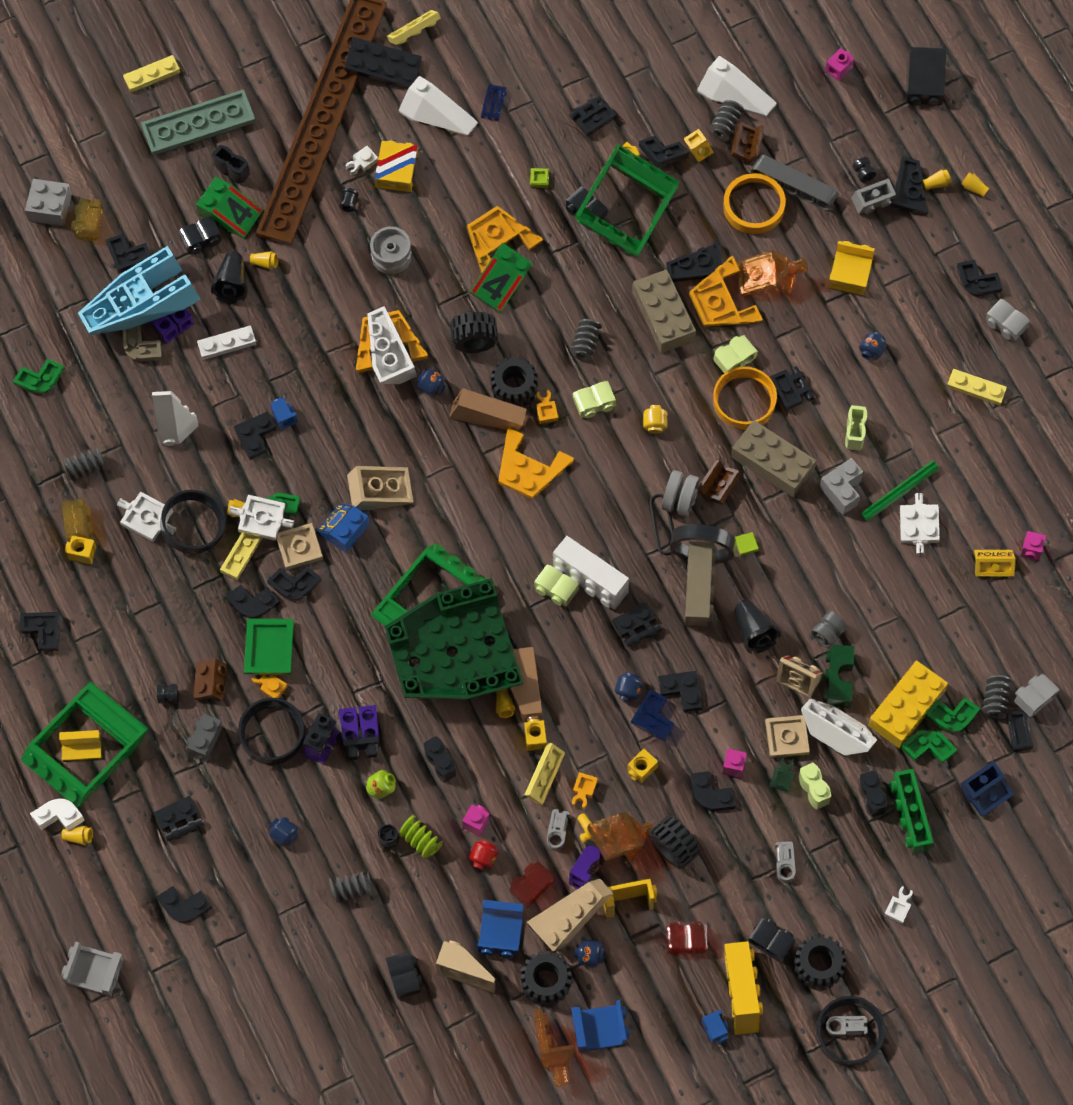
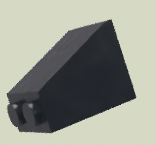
M910 47L907 62L906 103L913 105H942L945 89L946 48Z

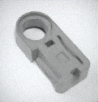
M552 810L547 834V846L553 851L562 849L565 844L568 818H570L568 811L561 813L559 810ZM553 836H558L561 838V843L556 846L552 845L550 839Z
M777 842L775 844L777 850V877L781 882L789 883L794 879L796 872L793 843ZM788 868L791 870L792 875L785 878L781 875L780 871Z
M834 1016L827 1021L826 1031L832 1037H846V1034L862 1035V1033L866 1036L867 1018L865 1016ZM838 1022L841 1025L840 1031L833 1032L829 1027L830 1023Z

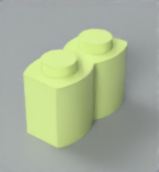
M745 335L736 336L730 341L729 345L725 347L720 346L716 349L713 360L726 373L731 369L743 367L757 357L758 351Z
M608 381L597 383L573 393V400L581 418H591L601 411L609 412L616 406V399Z
M852 405L849 409L845 437L847 449L861 450L863 447L866 433V407Z
M547 564L534 581V587L540 595L551 597V600L556 605L567 607L579 590V583Z
M811 763L800 768L799 782L801 787L808 793L810 804L816 810L830 803L831 791L827 783L822 780V774L818 766Z

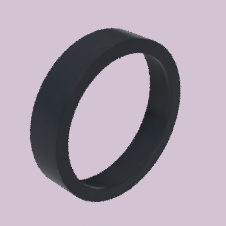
M184 490L174 494L165 503L160 518L161 533L167 543L180 552L187 554L204 553L215 547L220 541L226 523L225 513L220 503L210 494L199 490ZM188 500L198 501L207 505L215 513L218 520V533L210 543L201 546H189L178 542L166 529L165 521L169 510L176 504Z
M689 524L679 526L672 531L670 549L682 559L688 560L689 546L681 543L686 540H704L723 546L725 549L716 550L715 564L728 562L734 557L736 539L732 534L723 529L708 525Z
M265 698L254 702L244 711L239 721L238 735L242 748L249 757L262 764L274 765L286 762L298 753L304 742L305 727L300 712L290 702L280 698ZM267 708H279L289 712L299 725L297 744L289 752L278 757H262L250 750L245 740V729L249 720L257 712Z
M857 996L840 997L831 1001L822 1010L816 1026L817 1042L821 1051L831 1061L842 1066H860L871 1061L879 1053L885 1039V1022L880 1011L868 1000ZM846 1005L857 1006L866 1010L874 1018L878 1027V1041L873 1051L866 1057L859 1060H845L832 1054L825 1046L822 1038V1025L827 1015L838 1007Z

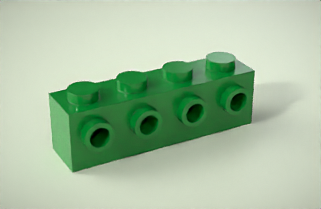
M914 769L894 772L892 781H890L892 793H895L897 797L895 806L896 810L901 812L900 825L902 830L905 829L906 847L911 849L912 854L929 851L932 849L933 839Z

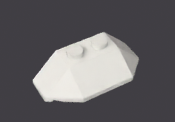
M809 699L801 709L810 734L843 755L868 752L877 741L865 725L830 704Z

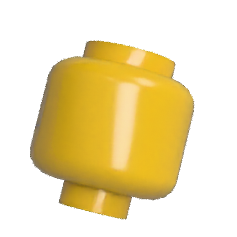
M651 405L649 409L644 411L643 427L648 430V433L660 434L667 428V411L662 409L660 405Z

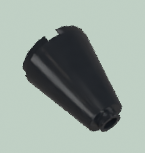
M232 251L225 255L212 282L211 294L216 295L218 301L235 304L237 300L242 299L244 301L247 297L248 287L244 259L238 252Z
M741 600L737 603L735 614L746 651L752 654L751 651H756L758 654L769 650L777 643L775 641L776 638L781 637L779 628L750 600Z

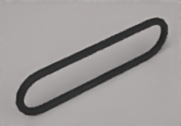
M655 494L651 497L649 504L656 539V545L660 553L668 555L671 554L672 551L670 550L668 552H664L660 549L656 522L652 505V501L655 497L664 498V495ZM667 511L670 531L672 535L673 526L670 512Z

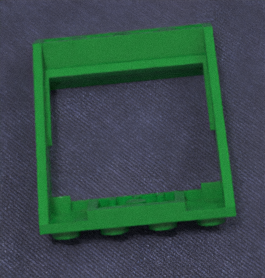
M617 143L578 209L575 218L579 224L592 228L595 234L605 236L613 245H619L629 255L638 257L676 191L679 181ZM610 167L663 199L641 241L637 238L633 239L586 208L595 189H598Z
M435 543L422 552L372 612L371 617L386 626L408 612L394 602V599L410 582L427 559L439 565L465 585L483 581L487 578L477 574L472 567L466 566L457 556L449 554L443 546Z
M89 682L27 746L21 761L63 797L72 802L76 808H79L142 743L148 728L94 683ZM77 708L124 746L119 754L87 787L40 748Z

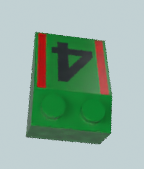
M217 177L213 179L196 204L199 216L203 218L212 216L216 225L243 239L247 237L264 212V209L234 186Z
M502 243L469 293L500 313L533 263Z

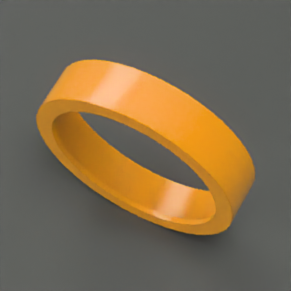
M754 173L740 176L732 181L725 191L723 203L725 217L735 229L747 234L766 233L774 229L784 216L785 194L781 186L774 179L766 175ZM745 183H762L777 192L780 197V207L777 213L765 222H745L739 219L731 210L729 204L730 193L736 187Z
M738 367L724 373L717 381L713 394V406L717 416L725 424L735 429L746 430L752 421L742 422L728 417L720 409L718 398L721 389L728 382L737 378H751L763 384L770 395L771 405L768 413L762 418L755 420L761 425L765 424L773 415L777 400L776 388L770 377L752 367Z

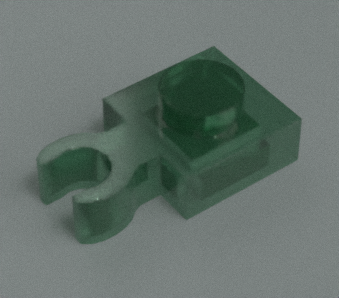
M782 757L779 764L780 768L775 767L769 787L788 792L794 772L789 770H791L794 761L792 759L791 763L786 765L783 762L785 757Z

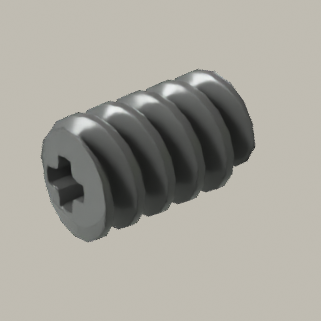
M723 101L709 127L710 133L720 141H728L732 130L735 129L734 124L738 123L741 113L744 112V107L736 101Z
M592 319L579 321L570 349L571 354L575 358L585 362L592 360L591 355L594 354L593 349L596 348L595 342L598 341L597 336L600 335L598 329L602 328L600 322Z
M97 447L94 448V454L90 450H87V456L80 452L79 459L75 454L72 461L65 457L64 466L69 481L72 479V474L77 479L79 478V472L86 476V470L93 474L94 467L98 472L101 471V465L105 468L101 453Z
M993 675L987 678L985 699L983 701L984 707L982 708V712L986 716L995 719L1006 718L1007 715L1002 712H1006L1008 709L1004 705L1008 704L1009 701L1003 698L1010 695L1009 692L1004 691L1011 688L1010 685L1006 684L1012 681L1008 676Z
M360 872L359 878L353 873L351 880H349L347 875H344L343 882L339 877H336L335 883L329 878L332 898L337 903L340 902L341 896L347 901L349 894L352 899L356 898V893L362 898L364 891H366L368 896H371L372 887L369 872H367V877L364 876L363 872Z

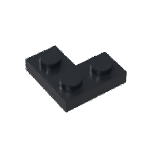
M655 136L639 141V148L657 168L689 157L688 150L680 141L667 146H663Z
M123 234L106 239V244L118 273L132 268L151 256L147 243L128 248Z
M268 411L233 426L249 460L267 453L260 437L276 430Z
M59 612L20 613L21 634L39 633V651H59Z
M697 671L658 676L660 696L680 694L683 712L702 710Z

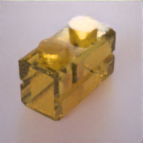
M80 198L79 205H75L74 214L76 220L72 221L71 231L74 232L76 239L97 240L103 212L102 201Z
M83 498L74 501H63L62 511L67 542H70L72 536L91 539L90 533H93L92 522H88V516H91L90 505H86Z

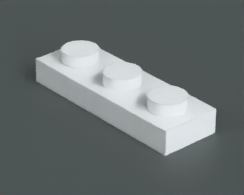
M251 326L198 340L197 343L202 360L256 345V340Z

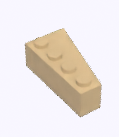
M601 879L588 882L527 923L552 951L562 949L611 897L613 892Z

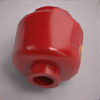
M483 839L481 842H475L469 855L470 860L474 862L473 866L482 870L485 867L491 868L498 855V850L495 848L496 845Z

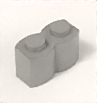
M1000 299L990 309L985 319L989 327L1001 331L1005 339L1015 341L1029 327L1030 322L1024 314L1015 310L1003 299Z
M1041 674L1039 677L1035 675L1028 682L1029 685L1027 687L1022 686L1015 693L1017 697L1014 702L1029 717L1034 716L1052 701L1060 690L1044 674Z

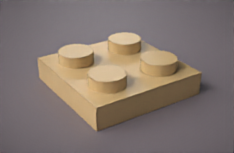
M312 523L277 533L276 539L286 570L323 559Z
M803 715L765 719L770 758L809 755L806 722Z

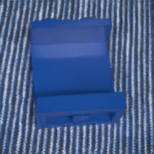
M483 900L478 952L487 956H492L493 953L501 954L505 958L518 956L524 911L523 904Z
M620 1000L616 1001V1005L581 1011L580 1007L572 1008L578 1052L626 1045V1038H630L628 1026H624L623 1019L626 1018L625 1006H621Z

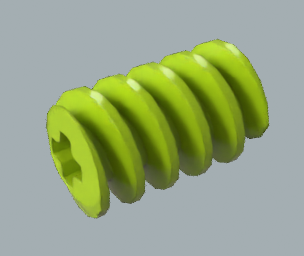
M412 815L401 827L399 835L405 837L407 843L411 842V847L416 848L417 853H422L424 859L429 858L440 849L443 841L437 844V836L431 839L432 831L425 833L427 826L424 825L420 828L421 820L414 823L413 821L416 816Z

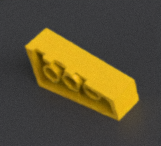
M749 942L724 944L727 979L730 980L728 981L729 995L732 998V1018H735L734 1033L735 1035L759 1032L760 1015L763 1014L762 1002H758L757 998L760 996L759 984H755L757 969L756 966L752 967L754 950L749 948Z

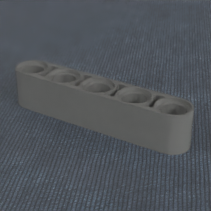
M760 155L751 169L752 174H762L774 179L783 191L823 210H830L839 195L835 188L765 155Z

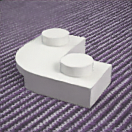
M66 799L51 800L30 813L32 819L41 830L57 820L62 823L67 831L85 821L73 803Z

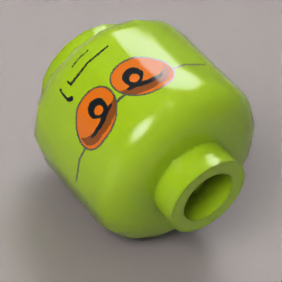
M385 770L374 773L367 779V792L377 799L385 798L395 790V777Z

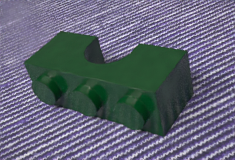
M831 644L830 651L826 652V663H829V669H825V681H828V687H824V699H827V704L834 707L850 708L853 683L842 681L838 674L842 671L853 670L855 646Z

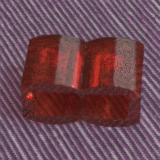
M539 861L534 864L530 863L524 870L525 874L520 878L517 876L510 883V893L526 908L530 907L555 882V876Z
M699 921L691 922L690 925H682L681 922H672L670 925H667V953L707 952V925Z

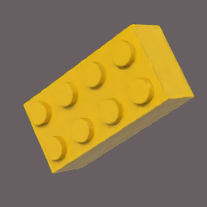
M916 660L870 717L868 726L900 749L901 745L905 743L925 718L928 710L945 693L948 683Z

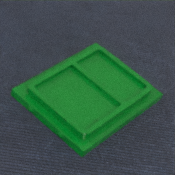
M247 619L244 674L291 675L294 619Z

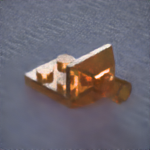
M771 250L737 261L740 270L738 273L740 295L745 297L774 287H778L786 295L790 294L796 282V275L808 271L805 258L802 257L798 260L790 261L784 255Z
M623 812L590 823L587 826V830L606 861L626 855L629 862H631L644 846L646 838L650 837L649 831L654 826L648 828L653 825L650 821L640 825L635 818Z
M542 1009L534 1010L541 1063L549 1072L553 1073L554 1086L570 1084L568 1069H570L574 1059L573 1045L552 1048L551 1035H546V1032H549L548 1017L543 1015Z

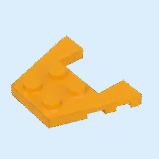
M498 206L467 225L481 273L491 260L489 254L497 250L502 243L506 244L519 236L530 251L543 242L542 237L535 235L531 232V229L521 225L514 217Z
M733 256L729 257L726 262L689 292L704 327L760 323L763 320L756 305L739 312L737 311L723 280L740 271Z
M399 310L388 312L403 345H408L411 361L428 359L426 350L423 349L420 341L411 331ZM363 317L356 364L357 373L373 370L370 356L371 343L368 317Z
M508 427L498 484L529 499H534L556 476L563 473L567 466L573 464L574 458L559 451L549 467L516 451L524 438V434Z

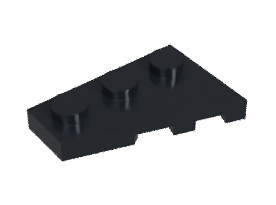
M901 157L894 189L896 196L892 200L891 207L927 216L928 208L925 203L926 196L925 191H923V178L919 160Z
M719 240L706 248L697 249V252L690 255L686 254L667 262L666 269L672 281L705 279L712 274L715 269L722 265Z

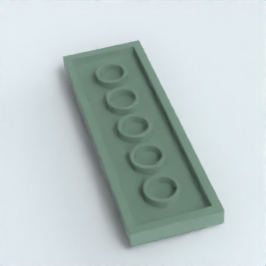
M243 89L141 122V126L152 156L255 123L256 120Z

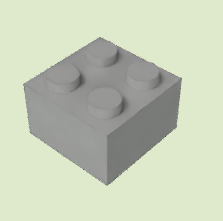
M33 179L25 208L28 221L64 226L72 196L69 184Z

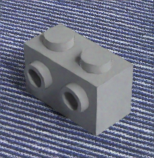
M888 178L855 191L851 199L858 214L863 212L868 214L873 212L876 207L881 206L884 208L889 206L896 193Z

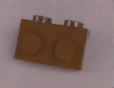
M739 122L736 126L731 156L747 163L757 159L761 154L760 145L764 138V126L760 125L754 128Z
M716 459L704 479L700 482L698 489L704 499L723 504L741 477V473L739 470L724 466L721 460Z
M216 658L196 662L194 699L197 701L211 698L219 701L224 700L227 665Z

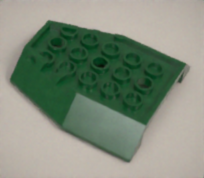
M492 578L436 593L384 626L404 698L468 700L524 684L519 666L516 663ZM492 638L495 640V644L493 646H486L484 644L485 640ZM449 649H456L458 653L456 656L450 657L447 655V651ZM413 659L420 661L417 667H411L409 663Z

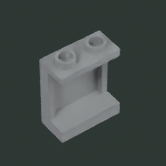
M75 942L74 947L71 946L68 953L69 962L62 969L61 977H63L64 983L111 997L124 961L122 954L117 952L113 954L106 953Z

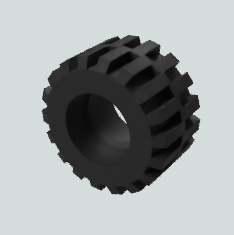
M468 312L456 316L450 322L451 342L455 350L464 353H478L489 350L498 343L497 322L492 314Z
M512 356L509 360L507 358L502 359L503 362H498L491 374V390L494 398L497 397L498 400L519 407H523L524 403L526 405L530 404V400H534L535 394L538 391V376L534 365H529V361L527 359L523 361L522 357L514 359V356ZM511 377H518L525 383L520 387L512 388L504 382Z
M665 817L649 831L651 841L658 852L672 866L682 870L700 854L699 845L693 835L674 817Z
M820 934V937L812 935L811 939L806 938L804 943L799 945L794 961L795 972L799 974L798 978L800 981L804 980V985L807 987L810 984L812 989L820 987V990H825L826 986L831 988L834 983L837 984L843 976L846 966L845 950L839 946L840 942L837 940L835 942L832 941L833 937L831 936L827 939L824 938V934ZM822 953L830 958L832 967L825 971H818L811 967L808 959L813 954Z
M540 951L537 956L533 954L530 956V960L527 959L525 961V966H522L521 986L525 996H529L531 1002L536 1001L537 1005L540 1006L542 1003H545L546 1006H550V1003L556 1005L558 1000L563 1001L565 995H568L572 983L570 966L566 964L564 957L560 958L556 952L552 955L551 951H547V954H543ZM542 970H551L557 974L558 981L554 986L544 988L536 984L534 981L535 975Z

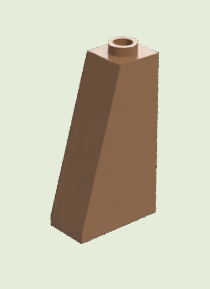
M462 388L453 401L449 418L507 430L509 427L518 432L521 427H525L528 416H525L526 408Z
M534 648L513 649L524 684L508 688L522 721L528 722L531 719H542Z

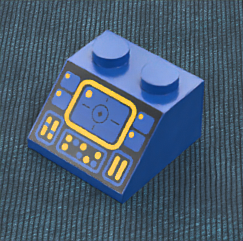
M339 503L316 530V533L347 553L369 527V517L353 505Z

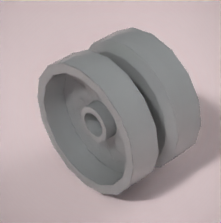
M388 226L374 233L370 242L373 265L385 274H397L405 270L409 266L412 257L411 242L405 231L398 227Z
M673 470L665 490L662 510L672 512L678 502V515L688 517L697 496L700 477L689 475L683 485V472Z

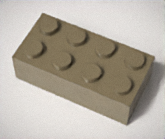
M667 269L633 281L632 293L660 353L695 341L696 330Z
M755 420L752 421L738 439L731 452V458L793 498L813 473L816 466L814 458Z
M689 541L685 626L708 627L709 621H712L713 605H710V603H713L714 586H711V584H714L715 567L711 566H715L716 549H712L713 542Z

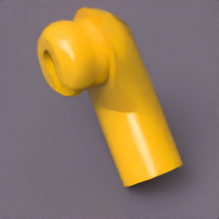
M580 814L577 820L585 832L580 834V840L583 844H586L588 840L592 841L594 839L593 824L586 814Z

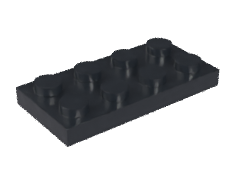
M353 37L344 71L409 89L417 78L422 56Z

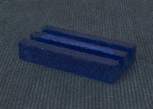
M488 84L481 118L485 119V117H488L489 120L494 118L495 121H499L506 87ZM492 89H493V90H495V91H494V95H493V99H492L490 111H489V113H488V112H486V111H487V107H488V103H489L491 91H492ZM501 91V95H500V99H499L497 111H496V114H494L493 112H494V108H495V104H496L498 92Z

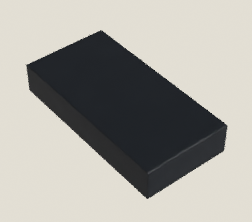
M1023 710L1007 712L1006 719L1013 752L1033 749L1027 714Z

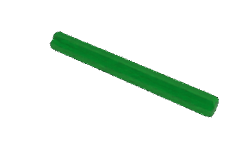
M935 461L929 462L862 511V517L866 521L872 519L935 473L939 468L938 464Z

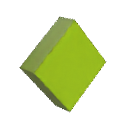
M531 168L530 187L548 188L549 169Z
M753 532L735 537L740 556L758 552L759 548Z

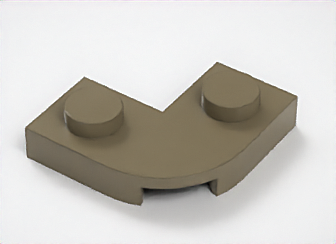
M141 325L123 330V346L126 354L131 359L136 361L162 360L161 341H142Z

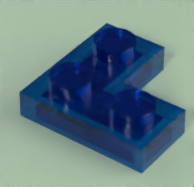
M650 689L632 718L631 724L665 742L675 726V723L659 715L667 702V698Z

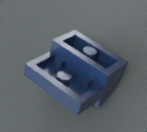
M992 761L960 784L967 801H971L981 817L1014 795L1004 780V774L995 761Z

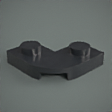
M975 260L957 263L956 267L961 284L967 292L977 296L1002 292L1003 288L998 272L980 276Z
M308 566L295 579L279 568L267 580V584L284 598L299 600L306 597L322 579Z
M239 585L226 595V599L243 617L258 616L260 618L280 604L279 599L268 587L253 598L242 585Z
M710 771L691 773L693 796L695 801L709 811L735 809L733 787L713 790Z
M174 886L157 896L158 901L169 917L177 921H194L212 909L211 904L201 890L183 901Z

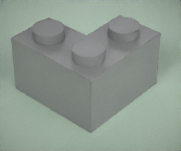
M852 458L822 477L820 482L821 490L842 515L858 506L860 498L853 486L861 482L863 471Z

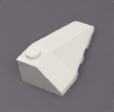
M718 56L708 68L697 89L698 93L712 102L736 101L744 107L746 112L766 117L777 104L737 67L721 56Z
M421 76L409 87L398 110L400 114L413 122H423L431 127L445 128L449 132L468 136L478 124L466 111Z
M385 306L368 313L372 366L380 384H401L417 377L415 367Z
M172 391L152 392L160 444L165 446L180 444L198 427L197 415L194 412L190 413L189 407L183 406L181 400Z

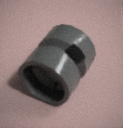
M828 611L821 619L822 623L816 624L811 630L813 638L827 648H830L831 644L833 645L836 641L837 636H840L847 628L846 622L832 611Z

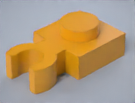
M547 390L546 397H541L540 392H537L539 404H536L540 424L558 421L555 401L549 402L551 400L550 390Z
M261 675L260 679L251 678L255 685H262L260 691L270 698H279L288 687L285 682L274 675L269 677Z
M579 772L573 789V793L577 794L572 799L573 807L577 801H582V809L586 808V797L592 798L598 778Z

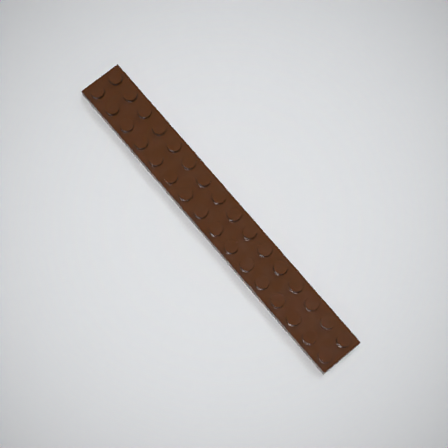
M350 0L257 229V237L292 246L359 78L357 74L344 71L352 38L356 37L373 42L386 10L387 2L382 0Z

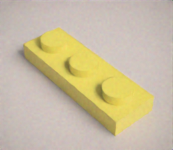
M430 10L389 34L387 38L390 43L401 45L407 41L408 37L420 34L421 30L425 27L434 26L436 21L441 19L438 12Z
M173 55L124 74L123 77L132 93L179 74L180 69Z
M953 369L947 384L949 389L998 406L1001 405L1007 388L1006 386Z
M241 533L220 568V572L238 580L261 542L262 537Z
M547 743L525 792V796L540 805H543L565 755V752L553 743Z

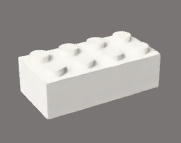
M566 536L553 552V567L578 582L579 586L584 588L588 595L600 599L604 606L615 610L629 593V578L570 537Z

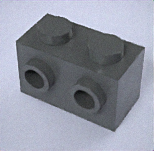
M203 714L201 719H197L194 726L195 732L193 736H189L186 747L189 756L208 762L223 730L221 720Z

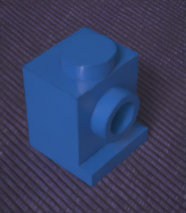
M277 398L273 403H270L271 411L280 430L298 423L296 413L293 411L291 404H287L284 398Z
M721 1009L702 1017V1024L712 1044L716 1042L721 1044L729 1039L727 1036L729 1027L725 1019L721 1020L723 1014Z

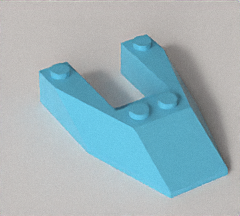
M166 246L120 274L78 314L89 334L94 335L130 329L195 304V302L200 300V297L186 275L181 276L155 293L151 291L183 271L169 247Z

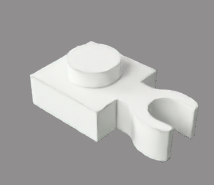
M366 146L353 155L354 161L346 164V170L353 167L354 169L350 171L352 176L360 168L366 171L378 162V157Z
M904 886L899 890V898L892 897L884 914L885 917L903 924L911 907V904L906 901L911 898L913 893L911 890L909 895H903Z

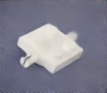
M142 492L131 503L120 498L117 506L126 510L120 524L154 542L161 532L160 518L165 504ZM171 508L166 516L165 524L167 531L173 535L176 527L167 523L173 513Z
M918 493L915 494V504L900 505L901 543L916 545L917 556H920V549L921 556L925 554L924 545L939 543V506L923 504L922 493H920V500H918Z
M248 495L242 509L231 506L229 514L240 516L238 532L276 540L281 526L293 528L294 520L283 518L285 503Z

